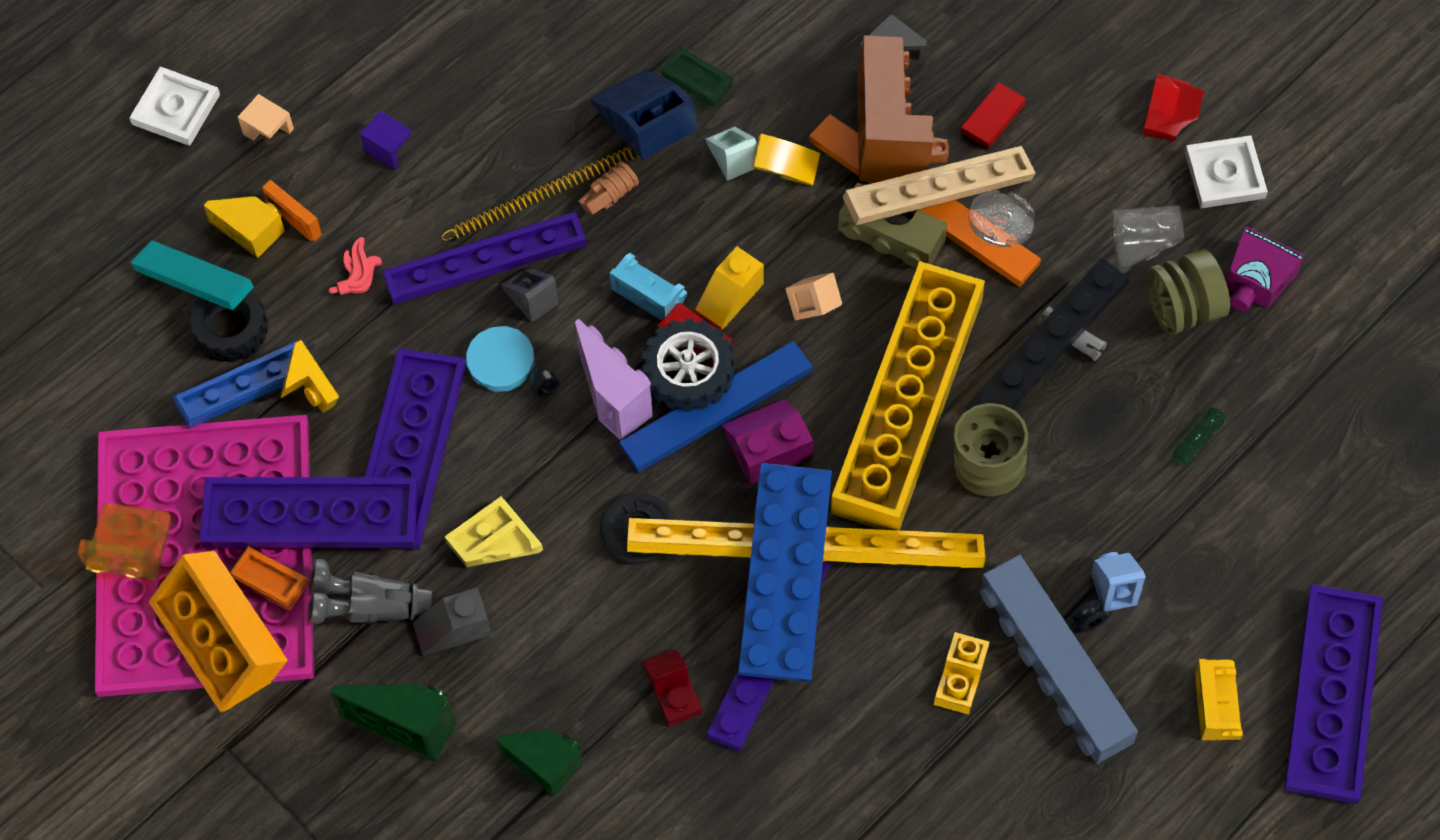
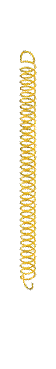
M630 146L629 150L627 148H624L623 152L619 150L618 155L616 153H613L612 157L608 155L607 160L604 158L601 159V162L596 160V166L593 163H591L590 168L586 165L584 167V170L582 168H579V173L577 171H574L573 175L571 173H568V178L566 176H562V181L559 178H557L556 183L554 181H551V186L548 183H546L545 188L543 186H540V191L535 188L534 194L533 192L529 191L528 196L526 194H523V199L520 196H518L517 201L515 199H512L511 203L506 201V207L503 204H500V209L495 206L494 211L492 209H489V215L487 212H483V217L480 214H478L477 219L475 217H472V222L467 219L466 225L463 222L460 223V227L455 224V230L450 229L446 231L442 235V240L452 239V237L449 239L443 238V236L450 231H453L456 237L459 239L456 226L459 228V230L465 237L462 224L466 227L469 234H471L467 221H469L473 229L476 231L473 218L476 220L479 227L482 229L479 216L482 218L486 226H488L485 219V214L489 217L491 223L493 224L490 210L495 215L497 221H499L496 213V208L499 210L502 217L505 218L501 206L505 208L508 215L510 216L507 203L512 207L514 213H516L513 205V200L518 205L520 211H522L518 198L522 200L525 207L527 208L524 195L528 198L532 206L533 204L530 198V193L534 196L537 203H539L536 197L535 190L538 191L542 200L544 201L541 192V187L546 192L548 198H550V196L547 191V185L550 187L553 194L556 195L552 186V182L556 185L560 193L561 190L558 185V180L562 183L565 190H567L564 184L563 177H565V179L568 181L571 188L572 185L569 179V175L572 176L576 185H578L575 178V172L578 174L583 183L584 181L581 177L580 169L586 175L587 180H589V177L586 172V167L590 170L592 176L595 177L591 165H593L596 168L598 174L600 175L597 162L602 166L604 172L606 173V170L603 166V160H605V162L609 166V169H611L608 157L611 158L614 165L616 166L614 154L617 156L619 161H621L619 152H621L625 157L626 162H628V159L625 155V149L629 152L632 160H634L631 154Z

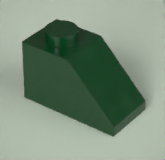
M553 730L503 734L496 740L499 753L553 797L583 765L581 753L579 752L581 750L580 746L568 735L561 737Z

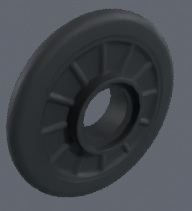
M633 492L620 496L606 508L600 522V535L603 544L612 555L622 561L639 564L651 562L665 554L627 552L629 518L676 520L673 510L663 499L646 492Z

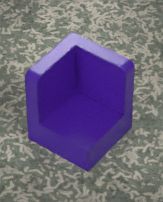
M380 111L364 128L360 136L365 152L390 168L395 169L399 165L396 151L411 136V131L402 123Z

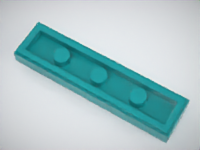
M153 240L130 262L136 272L232 311L254 288L251 280Z

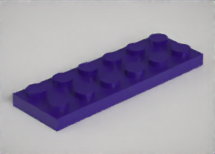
M398 348L365 477H417L418 500L415 548L409 549L420 550L467 364L465 358Z
M206 477L199 542L202 548H247L248 546L251 548H415L418 480L417 477Z
M1311 584L1308 592L1284 791L1353 804L1360 802L1383 597Z

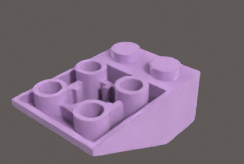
M577 319L575 327L579 355L598 419L622 441L653 417L650 392L651 383L642 371L638 369L634 371L627 364L625 356L617 348L613 347L611 349L603 342L602 335L594 326L590 325L587 327L580 319Z

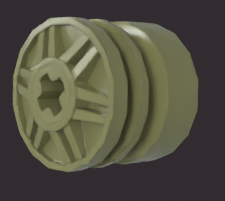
M1206 249L1180 257L1178 265L1170 260L1163 263L1162 266L1158 264L1146 270V289L1151 307L1159 324L1169 335L1182 332L1183 328L1188 330L1195 327L1197 320L1205 324L1229 314L1230 297L1224 275L1216 259Z
M986 403L972 407L963 413L956 423L953 467L957 479L966 489L977 495L993 497L1007 494L1016 488L1024 478L1027 465L1028 430L1025 421L1016 411L1005 405Z

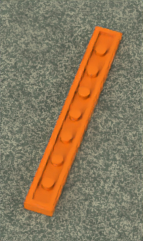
M829 114L809 135V142L859 176L858 133ZM956 200L918 209L948 223L946 237L1019 287L1040 265L1041 258Z

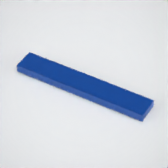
M793 341L734 375V378L731 379L729 391L727 393L723 392L722 399L716 404L712 402L708 404V408L703 410L692 408V412H684L682 408H677L620 441V448L637 473H640L813 372V366Z

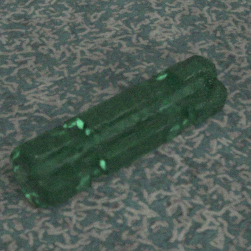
M1215 407L1210 408L1204 414V418L1199 420L1184 438L1185 441L1180 443L1174 450L1173 459L1182 466H1188L1195 458L1194 455L1198 454L1214 435V431H1217L1224 423L1225 415L1223 412Z

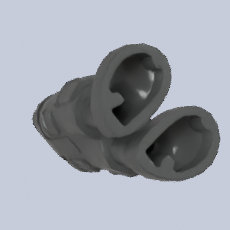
M314 559L309 585V595H311L308 604L309 623L320 624L327 617L345 615L349 623L370 624L377 621L414 620L415 616H421L431 608L432 590L418 589L415 583H412L410 586L407 582L381 578L373 573L352 572L349 579H343L331 575L329 565L324 559ZM327 595H347L349 601L330 599Z

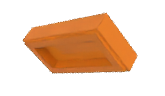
M269 180L262 187L266 203L274 204L282 213V218L302 235L313 242L322 235L317 217L278 185Z
M249 546L230 571L237 584L288 611H291L309 584L307 577Z

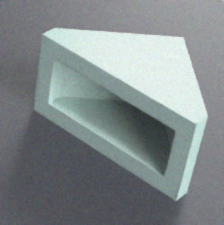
M733 127L705 139L727 181L754 170L751 167L757 147L755 137L737 127Z

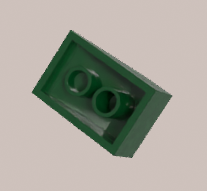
M417 684L333 685L330 691L340 718L435 762L456 726L447 694L434 686H428L426 689Z

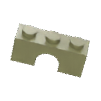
M857 182L854 188L864 185ZM844 204L839 212L838 230L852 240L859 239L872 245L876 251L883 254L889 253L902 259L908 266L917 268L919 261L932 265L946 241L948 223L917 210L913 218L903 225L890 224L884 218L855 225L846 204Z

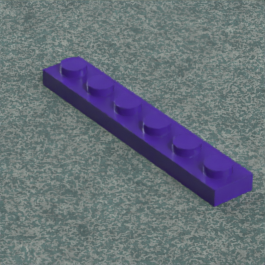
M573 212L385 269L383 274L393 305L578 249L587 246L577 214Z
M823 562L821 584L829 570V563ZM738 669L707 732V738L741 752L776 679L738 675Z

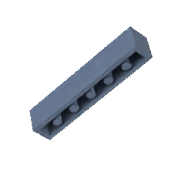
M1018 555L983 574L980 589L983 601L989 608H995L1000 616L999 623L1002 630L1008 637L1013 636L1020 646L1018 648L1020 657L1028 667L1033 666L1039 675L1037 680L1042 691L1047 696L1052 695L1058 704L1057 711L1061 720L1066 726L1071 725L1077 733V742L1082 752L1086 756L1091 755L1096 764H1099L1133 745L1138 730L1022 556Z

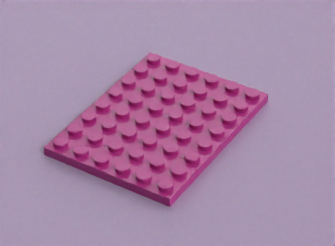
M307 415L201 423L190 429L187 425L98 432L95 693L98 697L204 688L148 601L182 555L215 551L230 573L246 548H202L199 542L205 478L310 477L309 420ZM253 548L307 577L309 580L308 586L291 611L237 584L288 660L272 682L314 679L313 623L308 621V604L311 596L309 595V585L312 570V548Z

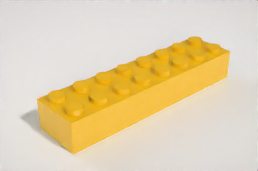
M919 261L831 498L832 515L879 530H900L982 303L984 280Z

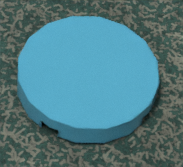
M507 326L491 327L480 332L470 342L466 352L467 368L473 381L494 392L510 391L521 386L535 366L534 349L528 337L519 330Z

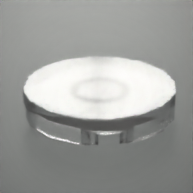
M990 190L980 193L973 199L968 214L969 226L986 243L998 247H1014L1023 244L1030 238L1035 225V213L1029 203L1019 195L1011 192L1006 195L999 193L1000 190Z

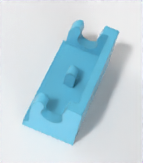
M628 253L616 268H613L610 272L611 289L661 321L678 303L682 304L688 297L683 285L680 283L676 286L670 284L638 264L635 256L631 253Z

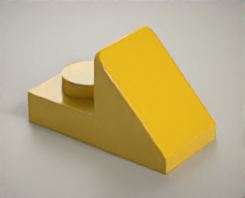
M302 340L295 343L290 354L281 398L304 385V393L312 406H318L321 412L324 413L335 406L339 396Z

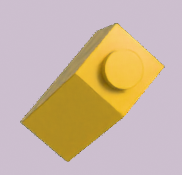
M256 196L211 200L203 205L209 222L256 258H259L285 232L280 210L270 202L265 204Z
M736 246L716 268L695 309V313L722 331L764 284V264Z

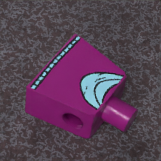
M1246 226L1226 280L1227 288L1235 292L1230 299L1231 306L1241 312H1247L1253 302L1263 307H1269L1297 276L1304 255Z

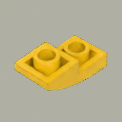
M760 134L751 168L781 175L780 178L813 186L820 153L789 141Z
M957 632L954 633L934 705L969 715L988 651L989 641Z

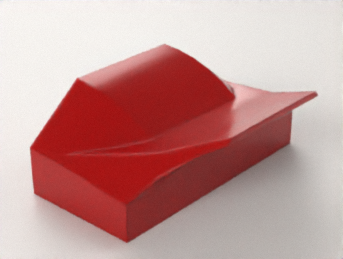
M1157 74L1143 135L1175 142L1176 136L1182 128L1198 120L1204 90L1191 86L1189 82Z

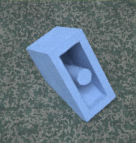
M1110 552L1094 560L1091 575L1098 599L1102 603V611L1107 612L1136 606L1145 581V574L1130 553L1119 555L1117 552Z

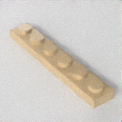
M1019 146L852 188L845 191L843 200L855 225H860L1030 181L1034 177L1035 171L1023 147Z

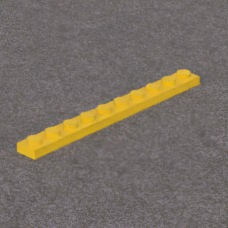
M629 518L627 552L751 558L754 524ZM826 527L823 562L839 561L891 565H925L929 567L984 568L983 534Z

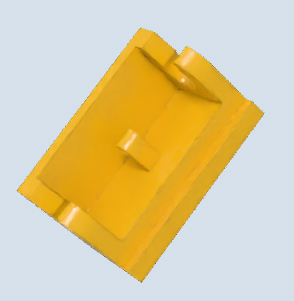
M1199 659L1194 675L1201 741L1241 740L1243 734L1240 723L1234 661Z

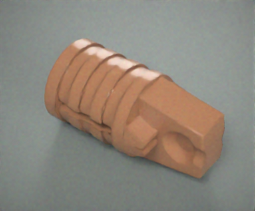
M619 161L609 172L590 185L591 190L578 202L586 213L588 212L593 215L602 208L608 209L618 199H621L626 193L631 191L632 188H635L639 184L638 178L626 163Z

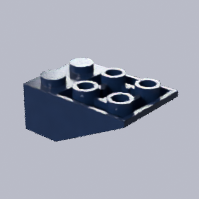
M643 70L590 99L591 104L642 161L698 130L694 102L676 83L648 70Z

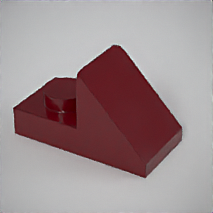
M676 649L642 661V665L669 727L702 714V707L688 676V667Z

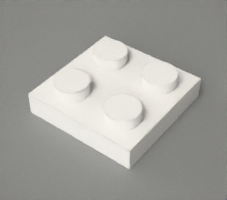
M160 67L129 118L134 126L190 146L220 96L218 87Z
M1252 136L1186 145L1185 156L1200 209L1266 199L1268 191Z

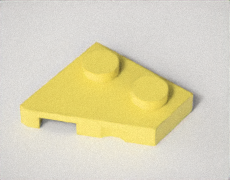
M502 496L445 536L446 543L466 567L537 554L543 550L540 541Z

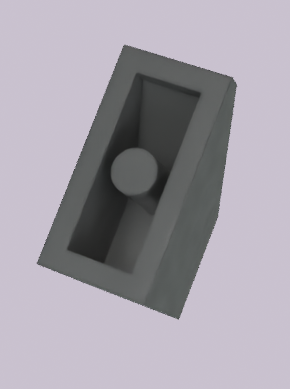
M478 587L442 598L413 621L423 656L492 635Z

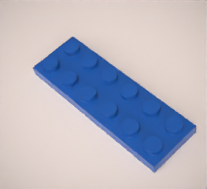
M761 463L738 675L811 683L831 470Z

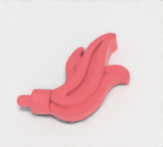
M360 237L354 242L352 258L349 256V251H345L344 266L350 275L347 280L337 282V286L329 288L330 294L338 292L340 295L348 293L361 294L369 290L372 285L374 268L382 265V261L377 256L366 258L363 249L365 246L364 237Z

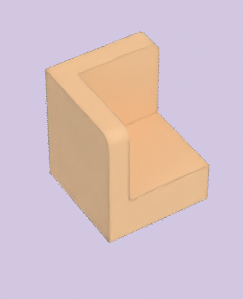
M260 94L238 116L243 135L253 141L259 134L266 138H271L279 128L288 134L294 129L289 112Z
M833 272L808 277L785 288L795 321L824 315L842 305Z

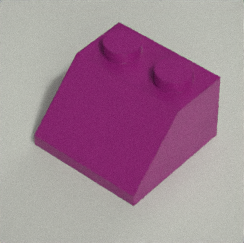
M785 399L721 425L749 484L759 481L761 463L796 466L813 459L814 440L800 413Z

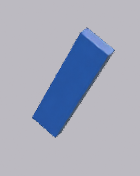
M297 342L173 396V404L188 428L195 427L283 387L290 354Z

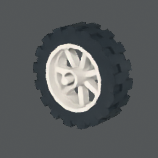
M687 318L685 322L679 323L678 320L669 322V326L658 328L655 331V336L653 338L649 337L647 340L646 350H643L642 369L651 383L650 391L653 392V397L659 403L663 401L666 403V407L673 410L677 407L682 408L684 412H692V408L703 410L708 408V404L712 402L716 404L722 399L723 392L727 393L729 391L731 379L734 378V354L731 350L730 341L728 338L724 339L723 332L719 328L713 329L710 327V323L703 320L700 323L694 322V319ZM682 347H688V349L683 350L681 353L677 350ZM695 347L704 350V352L696 356L693 350ZM671 354L679 362L664 363V360ZM711 357L714 367L711 368L699 363ZM680 370L674 379L665 374L666 371ZM697 372L707 375L706 378L698 381L696 378ZM682 379L691 380L692 383H681Z

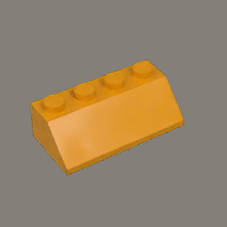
M215 551L182 555L148 601L220 712L229 710L270 684L288 661Z

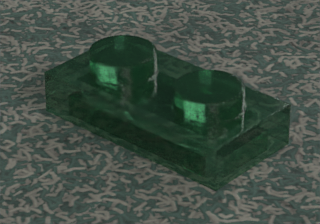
M682 46L678 48L661 68L662 76L712 107H715L733 86V78Z

